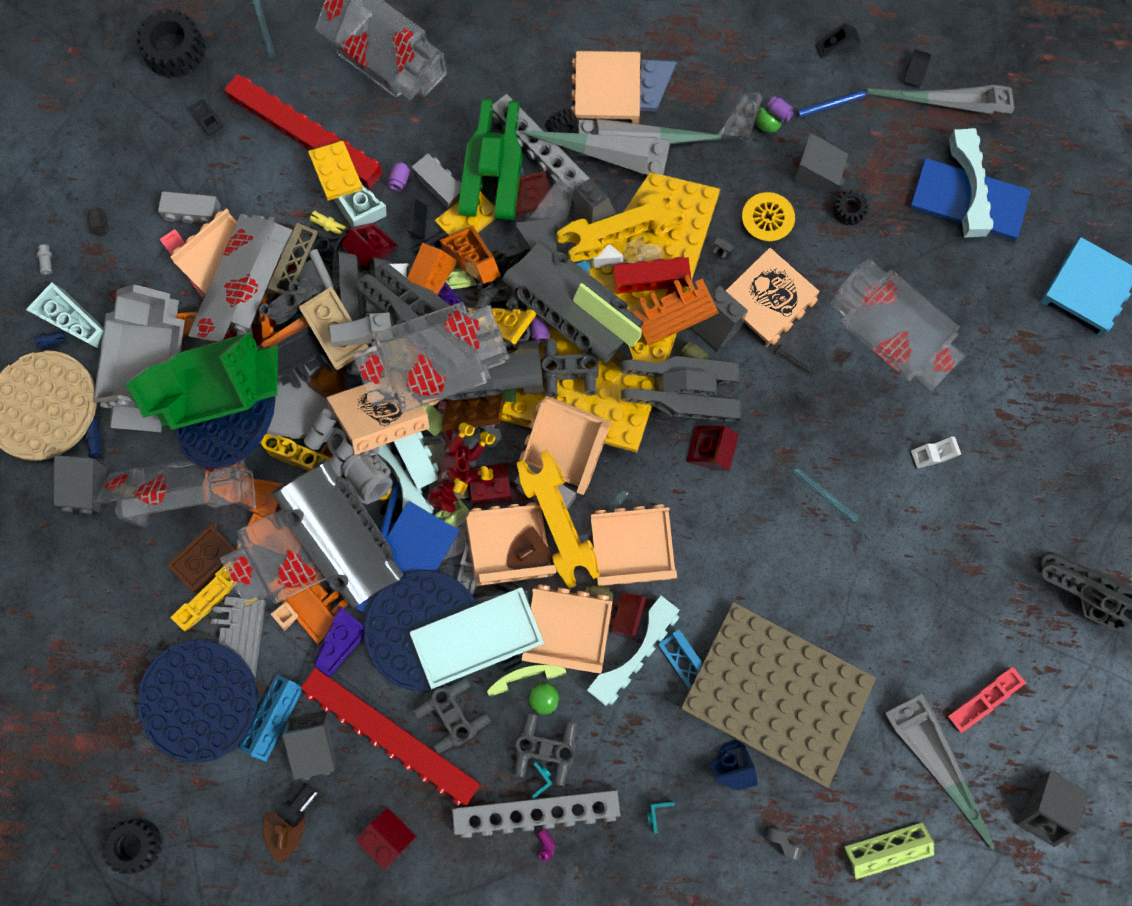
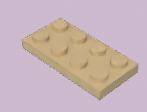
M332 286L299 306L336 370H339L370 350L367 343L331 346L329 325L353 322Z

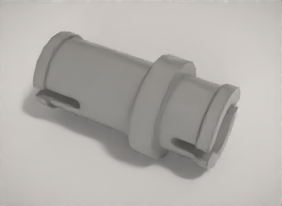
M39 245L37 246L38 252L36 256L39 259L40 274H51L52 253L49 250L50 246Z

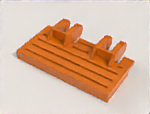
M685 275V281L689 285L690 290L684 293L680 282L675 280L674 284L681 298L678 299L676 292L660 298L663 303L662 307L654 291L650 292V297L655 306L650 309L643 296L639 297L646 314L643 315L641 308L633 312L635 316L643 321L641 329L648 346L719 313L703 278L695 282L698 287L695 290L689 275Z
M311 561L307 566L311 569L315 568L316 564L314 561ZM320 570L315 574L316 578H314L313 582L296 588H287L279 584L280 576L278 575L268 586L282 603L287 601L299 616L297 621L317 644H321L338 607L341 606L344 609L348 603L344 599L334 609L331 607V604L341 595L339 591H334L323 601L328 593L317 582L323 576Z

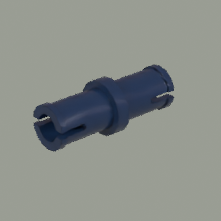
M94 418L85 436V441L88 442V456L90 458L102 456L98 420Z

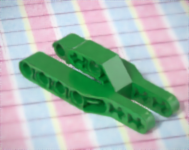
M482 99L479 126L466 147L458 206L459 216L477 217L478 205H480V188L483 186L482 176H499L495 218L514 220L523 157L516 137L520 109L519 101H509L504 134L490 132L493 100Z

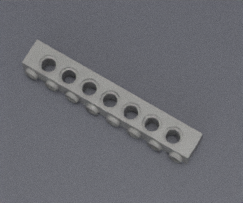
M507 94L493 104L492 120L496 124L499 123L504 132L509 101H513ZM520 108L516 134L520 147L526 151L527 156L531 160L534 159L538 163L541 171H546L550 175L551 181L554 184H558L567 197L570 196L574 200L575 188L590 178L556 144L525 134V131H544ZM566 177H571L572 179H571V180H566L565 178H566Z
M617 790L453 809L455 835L460 834V838L472 837V833L480 832L481 836L493 835V830H501V834L514 832L513 828L522 827V831L534 830V826L542 825V829L555 828V823H563V827L574 826L575 821L582 820L583 824L596 823L595 819L604 818V822L616 821V817L620 816ZM597 801L604 804V810L600 814L595 813L592 809L593 804ZM581 804L584 807L583 814L575 816L572 813L573 805ZM560 806L563 809V816L554 818L551 813L552 808ZM535 808H539L543 812L542 819L538 821L531 817V812ZM513 811L521 812L522 820L519 823L511 820V813ZM493 813L500 814L502 820L499 825L491 823L490 817ZM473 815L480 817L481 824L479 827L471 826L470 818Z

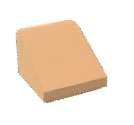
M287 601L271 613V616L284 631L299 617Z

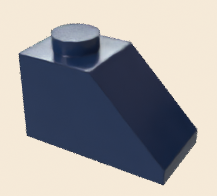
M735 741L723 745L719 750L720 754L716 760L713 759L710 763V769L715 781L738 791L758 785L756 769L745 744Z

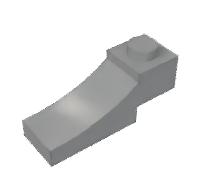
M389 312L369 314L368 317L357 321L329 325L331 346L371 343V339L391 338L392 327Z

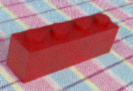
M689 257L613 265L616 294L676 288L675 280H678L682 287H688L685 275L688 274L691 279Z

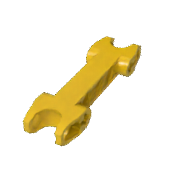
M655 193L643 197L638 202L637 208L591 224L586 219L573 221L557 232L556 239L559 243L572 242L576 244V246L568 251V258L573 262L590 260L602 254L604 251L603 246L650 229H653L656 234L668 232L684 221L685 213L681 210L669 211L665 209L672 203L673 196L671 193Z
M265 434L261 441L264 449L274 459L308 471L322 460L327 459L328 462L331 460L328 456L300 446L294 441L279 435L277 437ZM270 438H275L276 440L270 441V444L267 447V440ZM308 457H314V461L312 463H305ZM390 488L387 494L378 500H388L392 489Z
M549 450L541 452L543 469L540 473L532 472L524 460L517 462L520 483L528 498L537 496L560 551L552 555L557 572L570 589L576 585L574 577L575 566L581 565L586 567L593 579L600 576L597 555L592 543L589 540L581 543L558 489V486L565 483L560 466L554 460Z

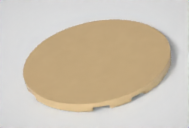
M57 351L29 353L20 357L12 365L6 366L0 372V448L14 457L39 461L63 454L77 444L93 421L97 403L93 402L95 383L88 370L73 357Z

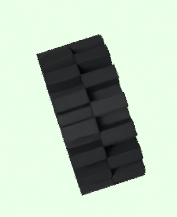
M565 108L563 111L559 110L558 113L555 112L553 116H549V120H546L544 124L547 132L573 133V131L579 128L580 123L573 110Z
M846 190L837 197L833 206V214H836V220L840 218L839 222L841 224L845 221L846 226L851 223V226H854L855 223L859 224L864 219L869 203L866 204L868 200L867 198L863 199L865 196L863 193L858 195L860 191L853 193V190H850L848 193ZM853 203L856 205L857 211L855 213L846 211L844 204Z

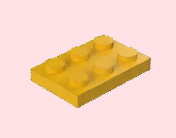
M344 141L308 151L327 201L363 190Z
M480 191V205H478L477 217L459 216L458 201L439 216L435 223L441 230L446 231L447 236L472 225L477 233H479L496 219L495 206Z

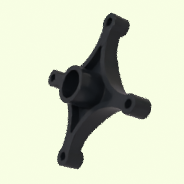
M345 229L343 233L334 237L317 235L313 250H318L323 262L333 264L334 254L336 251L339 252L350 229ZM310 256L306 259V262L311 260Z
M530 249L511 256L499 253L498 250L492 252L500 275L504 276L511 267L516 265L530 252ZM473 277L477 284L481 283L479 280Z

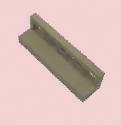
M296 223L268 285V295L275 297L276 293L282 295L286 292L279 289L282 281L287 280L290 284V278H293L292 282L298 280L318 235V231ZM303 232L312 235L309 241L302 242ZM302 247L304 255L295 259V250ZM295 264L297 271L288 275V266Z

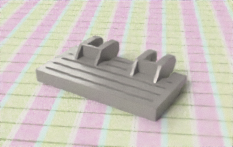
M225 597L224 605L233 606V608L213 607V612L229 613L228 620L214 618L211 619V624L230 626V628H221L219 643L237 652L246 661L255 678L266 600Z

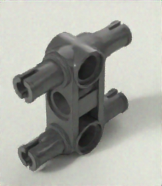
M500 276L492 282L484 284L481 282L478 284L480 291L475 310L477 313L482 314L490 303L507 301L508 309L513 311V309H518L521 300L517 295V291L507 285L502 280L503 276Z
M311 277L303 278L298 282L293 281L289 284V290L271 303L262 304L259 311L262 312L263 316H268L274 320L276 324H282L288 319H293L298 314L297 312L300 311L299 306L322 293L325 289L323 286L313 282ZM293 297L295 298L294 304H292Z
M548 339L545 341V356L542 367L543 378L546 381V396H557V380L584 379L585 395H596V379L599 376L598 357L591 352V347L584 350V354L557 355L556 340ZM587 365H594L593 368H586ZM549 366H554V367H556V368L553 369V370H548V369H547Z
M466 677L451 686L445 685L442 688L436 689L434 693L429 695L428 700L413 708L418 719L433 710L437 711L447 727L448 735L433 744L438 754L454 745L460 746L476 736L478 730L491 723L486 712L471 721L467 720L456 702V696L471 688ZM444 692L447 694L446 702L438 703L437 696ZM462 727H465L468 731V735L464 739H460L457 736V731Z
M526 713L523 731H520L516 742L514 754L517 758L513 775L525 777L528 760L532 757L554 762L557 766L553 784L565 786L568 769L573 764L576 750L574 740L577 724L566 722L562 740L560 742L536 737L534 733L538 716ZM524 739L531 742V748L528 751H522L520 748V743ZM567 748L571 751V757L568 760L560 758L559 753L561 749Z

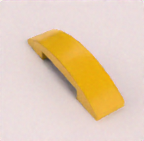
M229 560L199 594L188 604L185 603L170 618L184 631H187L205 617L238 583L233 581L229 574V569H232L234 564Z

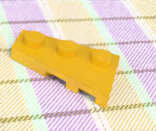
M485 308L477 320L481 329L515 345L536 316L534 310H527L526 312L519 309L505 311L504 309Z

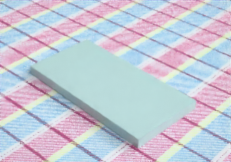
M522 587L410 632L431 689L544 644Z

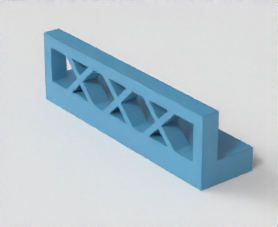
M678 629L658 645L690 690L692 686L689 682L690 674L697 675L703 663ZM673 639L678 645L677 654L668 652L664 645ZM679 657L687 658L689 661L688 670L679 668L677 665Z
M276 674L257 711L253 726L242 741L239 749L250 756L267 761L302 692V685ZM281 681H283L280 689L278 690L279 684L281 683ZM251 739H253V742H252L250 748H247L248 745H249V743H250V741H251Z

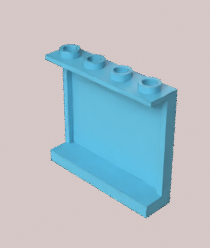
M1080 237L1072 246L1040 302L1046 306L1052 302L1100 329L1097 334L1100 336L1105 331H1110L1114 325V322H1112L1113 318L1120 314L1123 309L1120 306L1131 295L1129 291L1132 288V265Z

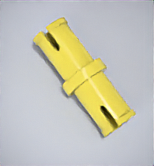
M317 211L312 213L315 217H310L311 222L337 235L348 229L347 226L334 221V218L326 217Z

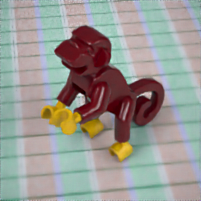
M461 423L459 429H453L460 432L456 433L454 437L451 434V430H443L442 428L443 439L447 444L444 448L445 453L438 470L439 486H435L430 490L428 495V502L433 508L449 513H454L456 510L454 502H458L454 491L464 495L468 484L473 480L480 478L491 480L493 478V470L485 466L469 471V462L477 460L485 449V444H492L495 441V436L486 431L481 432V441L477 442L473 449H469L462 442L465 439V435L471 436L474 433L475 428L466 423Z

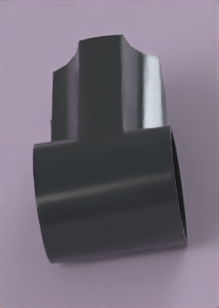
M304 783L292 799L286 801L281 806L277 816L292 828L296 827L305 816L307 808L318 796V793Z

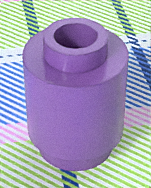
M774 96L766 107L769 113L781 122L785 120L788 122L794 114L792 112L793 107L780 97Z
M401 162L393 164L388 178V186L391 189L402 191V188L405 187L410 174V169L406 164Z
M536 314L530 323L531 337L534 341L538 340L539 344H543L550 337L549 323Z

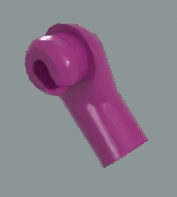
M544 829L537 834L543 843L538 856L540 861L547 862L553 857L555 843L547 830Z

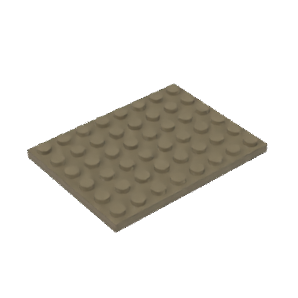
M733 602L680 710L824 788H829L876 678Z

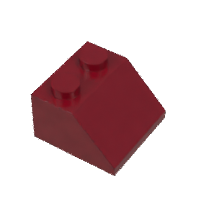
M374 222L350 228L342 243L347 252L355 254L357 261L366 269L370 268L372 257L386 259L398 247Z
M696 426L686 462L713 470H730L739 434L726 426Z
M507 463L485 466L493 470V478L491 480L480 478L470 483L474 506L512 501ZM481 467L469 468V471L480 469Z
M622 593L621 598L617 597L614 606L615 609H618L616 617L611 616L609 628H612V634L634 640L646 596Z
M387 808L355 840L385 870L389 868L417 836Z

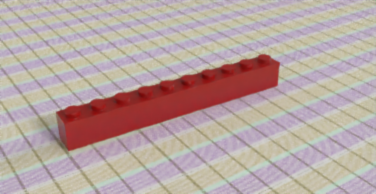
M237 74L224 89L229 100L309 151L342 141L332 131L324 130L318 122L313 123L305 114H299L291 105L282 103L277 96H271L261 86H255L247 77L243 78ZM343 140L360 182L363 186L371 189L382 175L380 163L374 158H368L362 150L354 149L349 142Z
M315 668L302 685L301 689L305 691L303 694L311 701L316 699L321 702L320 707L328 713L332 710L337 714L336 719L340 722L352 724L354 726L352 728L353 731L361 736L366 734L370 737L368 741L376 747L381 745L387 749L385 753L393 759L396 757L403 761L401 765L410 771L412 769L418 771V777L428 783L430 780L435 783L436 786L434 788L445 795L447 792L452 795L451 800L457 805L462 806L464 804L467 806L482 785L319 669Z

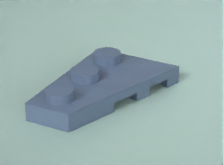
M642 60L640 111L657 112L677 62Z

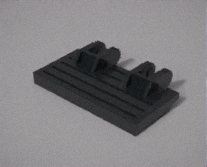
M310 326L277 343L278 378L283 386L292 381L297 389L301 388V383L293 372L296 369H299L307 383L312 382L304 364H306L309 371L324 364V362L330 371L335 369Z

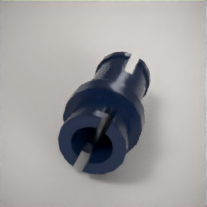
M64 331L52 334L43 333L41 336L34 337L37 349L40 347L49 348L50 345L65 343L67 340L66 336L63 337L65 335Z

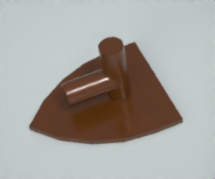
M533 526L522 533L512 545L508 555L507 567L516 570L542 567L553 560V554Z
M264 813L263 833L265 842L271 855L279 864L288 858L298 846L303 835L306 815L296 827L292 828L277 816V813Z

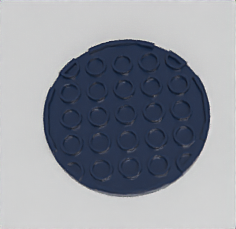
M276 397L259 400L248 410L175 429L176 439L179 440L181 446L180 450L188 460L204 468L221 469L240 462L258 446L265 436L273 418Z
M435 571L410 572L404 574L397 582L381 589L369 606L365 618L364 631L366 649L376 669L390 682L412 691H435L445 685L457 682L460 678L431 689L410 632L478 605L475 597L458 580Z
M196 639L184 641L164 650L148 666L138 689V716L146 736L162 753L183 762H208L231 752L248 735L255 721L258 709V689L250 667L233 649L212 640Z

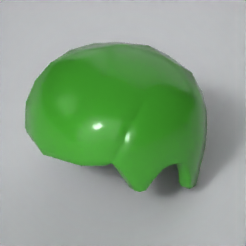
M762 107L756 114V125L763 132L775 133L782 125L780 121L772 117Z
M541 682L532 688L529 694V704L531 709L537 714L548 715L557 708L560 696L555 686L550 683Z

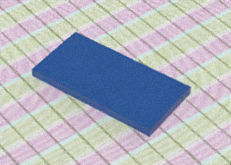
M925 158L910 208L962 224V219L965 217L971 202V185L966 171ZM985 176L984 182L988 187L987 201L990 202L991 206L989 213L990 218L993 219V228L989 233L1016 241L1031 190Z
M408 501L386 540L393 550V559L403 574L415 571L436 572L460 530L415 503ZM378 592L355 608L367 614L369 606Z

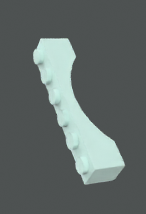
M976 128L957 129L953 131L949 138L951 154L965 169L971 185L970 206L965 217L962 219L964 238L987 236L993 228V219L990 218L991 206L990 202L987 201L988 187L984 182L985 169L982 168L981 163L983 155L979 150L980 137L977 135Z
M387 443L380 446L378 456L400 484L403 495L402 511L408 501H411L433 514L432 510L434 508L429 504L428 500L425 501L421 488L417 489L416 485L411 481L412 477L409 471L402 468V462L398 455H393L390 444Z
M660 596L648 612L646 636L638 652L620 668L599 674L587 692L605 707L608 703L612 706L619 697L616 694L620 688L625 689L630 683L631 679L628 677L633 671L637 673L643 666L641 660L645 655L649 658L656 649L653 646L657 640L661 642L668 632L665 629L668 625L673 626L680 618L677 615L680 610Z

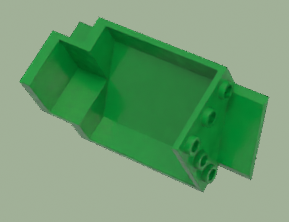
M250 332L176 353L165 362L145 367L125 384L143 418L157 415L161 425H169L171 430L248 410L259 400L277 396L278 344L258 350Z

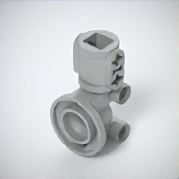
M323 409L305 437L304 443L313 450H318L325 442L328 443V448L333 454L329 464L337 474L336 477H341L342 474L346 477L345 480L360 502L370 504L382 498L390 490L392 480L389 477V468L378 456L380 446L355 455L352 443L333 411Z

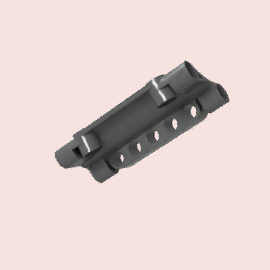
M539 241L521 261L511 267L503 276L502 280L517 291L519 299L524 304L534 310L535 313L580 349L587 350L591 347V352L604 363H607L613 357L624 341L573 302V298L581 283L639 328L643 325V321L627 309L628 305L625 301L618 298L570 260L567 255L553 251L542 241Z
M327 459L317 463L305 474L275 489L272 495L285 513V522L290 526L329 582L331 588L339 591L348 605L353 608L381 589L397 582L404 574L393 559L391 546L348 482L341 477L337 479V474Z

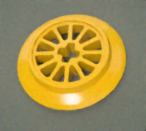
M765 192L753 196L746 202L742 212V220L747 231L754 237L764 241H775L785 237L792 230L795 223V212L786 198L776 193ZM765 216L772 217L771 221L765 219Z

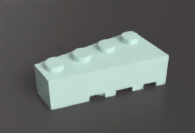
M363 186L361 191L334 199L352 228L373 223L386 217V205L376 199L375 195Z
M51 282L26 309L98 349L101 348L104 327L64 289Z
M422 432L394 441L417 489L438 480L439 470L437 463H433L430 458L432 456L428 445L425 446L422 438H424Z

